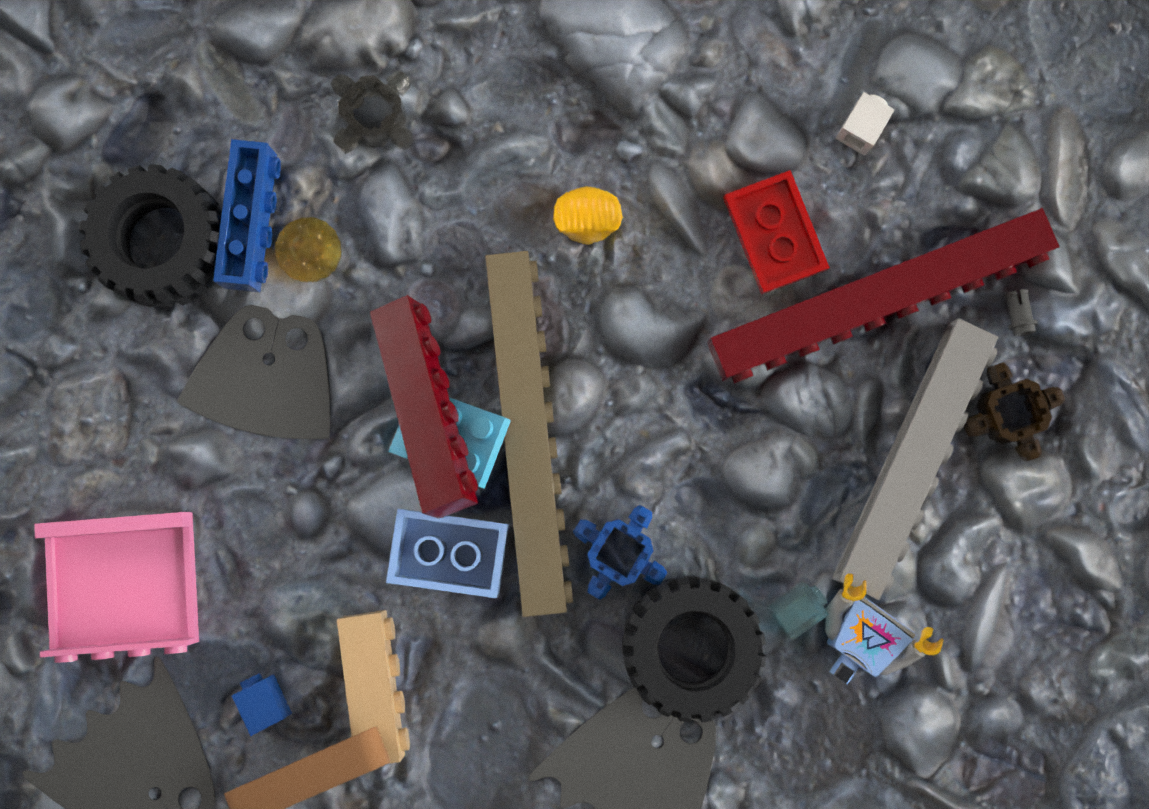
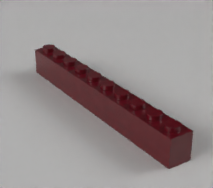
M1040 208L713 336L707 341L722 381L732 378L735 384L753 377L752 370L765 365L768 371L786 364L785 357L798 352L800 358L820 350L818 344L831 339L832 344L835 345L852 338L851 331L860 327H864L866 332L886 324L884 318L893 314H897L898 319L919 311L917 305L929 301L931 306L952 298L950 292L962 288L963 293L973 291L984 286L982 279L994 275L996 281L1017 273L1015 267L1027 262L1029 268L1050 260L1048 253L1060 246L1044 209Z

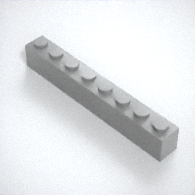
M959 318L947 325L832 576V580L844 585L845 576L851 573L853 574L852 587H859L866 580L865 596L880 600L881 595L885 596L889 592L894 581V576L891 573L896 562L900 563L908 551L909 543L906 540L911 529L915 530L919 526L923 518L924 511L921 507L926 496L930 497L934 493L938 485L939 478L936 477L941 464L944 465L949 460L952 454L953 445L950 443L955 432L961 431L967 421L968 413L965 412L970 399L974 400L982 388L983 381L979 380L984 368H988L996 357L997 349L994 346L998 336Z

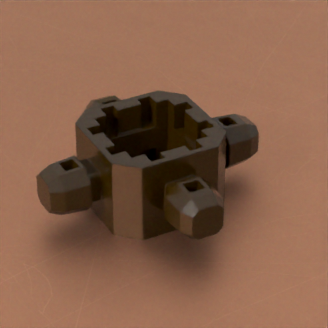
M1004 362L988 367L986 373L990 385H994L995 390L981 394L977 403L979 413L967 418L964 425L967 435L975 437L988 434L989 439L1000 444L1016 441L1017 446H1015V449L1023 461H1030L1040 457L1042 449L1039 439H1035L1033 435L1048 429L1052 420L1050 410L1062 405L1065 401L1060 387H1050L1041 390L1038 383L1029 379L1012 383L1010 378L1013 375ZM1018 391L1019 396H1025L1024 404L1027 411H1031L1033 417L1029 418L1031 424L1010 432L1008 428H1003L1002 423L1004 421L1000 412L996 411L995 406L999 405L997 399Z

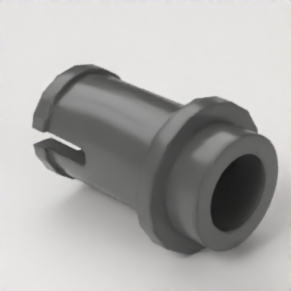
M1027 289L1019 290V294L1016 291L1005 294L1011 324L1008 328L1013 331L1014 336L1035 333V326L1038 325V321L1033 320Z

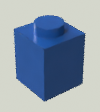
M258 673L241 682L242 690L231 695L250 736L292 714L274 674L263 679L261 674Z

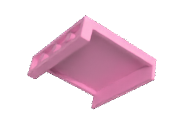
M193 512L34 524L35 539L45 538L49 650L41 651L40 657L54 656V663L77 661L78 654L91 653V660L114 658V651L127 650L128 657L150 655L151 648H164V654L187 652L188 645L199 642Z

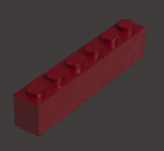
M406 295L370 311L422 514L440 519L478 504L475 493L478 490L477 480L473 472L468 468L465 457L468 456V448L465 440L459 435L456 422L459 421V416L447 392L450 384L446 373L440 367L438 359L440 347L430 331L429 324L432 320L429 310L423 303L420 304Z

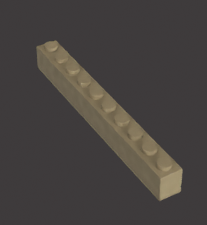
M528 251L485 255L501 412L503 417L511 420L504 441L523 617L565 613L567 612L566 604L573 603L571 581L564 582L562 567L569 566L567 545H560L559 531L565 530L563 509H556L555 495L562 494L560 474L552 473L551 459L558 458L556 437H548L547 423H554L552 401L545 402L543 388L550 387L548 366H541L539 353L546 352L544 331H537L536 317H543L540 295L533 296L532 282H539L537 260L530 261Z

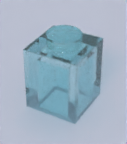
M802 582L766 607L785 635L792 640L829 615L823 607L827 604V600L815 585L810 588L808 584Z

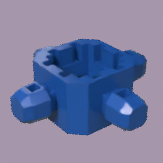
M641 505L635 507L628 518L631 520L628 524L616 519L605 522L599 531L595 529L597 525L588 520L580 519L573 530L574 535L585 544L587 541L592 543L587 555L590 566L599 573L597 576H592L587 592L599 600L604 598L612 588L609 585L612 580L624 586L635 583L641 573L644 575V580L654 585H660L667 575L666 569L655 560L652 563L648 561L654 550L651 538L642 534L641 531L643 527L647 529L652 519V512ZM614 528L644 545L626 576L596 559L600 549Z

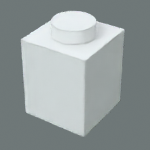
M863 92L835 139L866 156L875 145L894 109L889 107L883 98Z

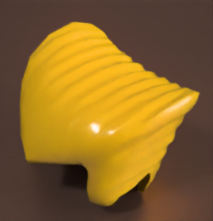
M589 186L573 189L560 196L555 203L553 214L555 226L560 233H563L572 241L586 245L602 241L615 232L623 218L621 204L617 197L608 191Z

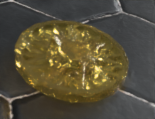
M315 217L299 218L288 223L279 233L275 243V257L280 268L290 278L303 283L318 282L329 277L337 268L342 256L341 241L337 232L327 222Z

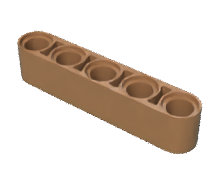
M375 726L224 793L229 809H285L390 763L391 760L378 727Z

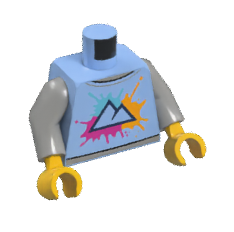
M851 573L845 576L844 588L838 591L826 608L825 633L828 636L827 644L841 654L829 672L847 685L859 667L874 677L879 674L887 675L911 665L925 656V654L936 655L941 651L943 638L935 643L926 640L932 636L933 628H924L921 632L920 640L915 639L916 633L865 597L866 580L859 587L851 586L853 583V574Z

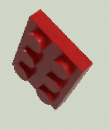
M791 170L724 195V202L761 295L825 272L830 268Z

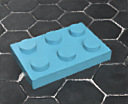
M449 397L458 412L459 421L456 424L459 435L465 440L468 448V456H465L468 468L473 472L478 487L485 489L511 420ZM398 426L388 452L408 459L400 426Z

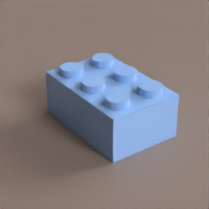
M397 509L386 583L498 598L510 524L450 515L439 519L422 514V511Z

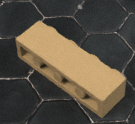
M386 610L340 617L337 619L351 736L377 726L390 757V763L400 762L405 756V751L410 749V739L407 727L402 728L400 713L405 712V701L403 692L397 691L395 677L400 676V663L398 655H392L390 640L395 639L393 618H387Z

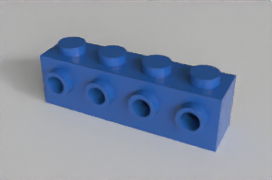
M231 139L213 281L224 289L260 293L261 284L267 281L268 264L264 262L266 248H270L272 243V228L269 227L270 213H274L276 210L277 197L276 193L273 192L274 179H278L280 176L281 161L269 144L265 142Z

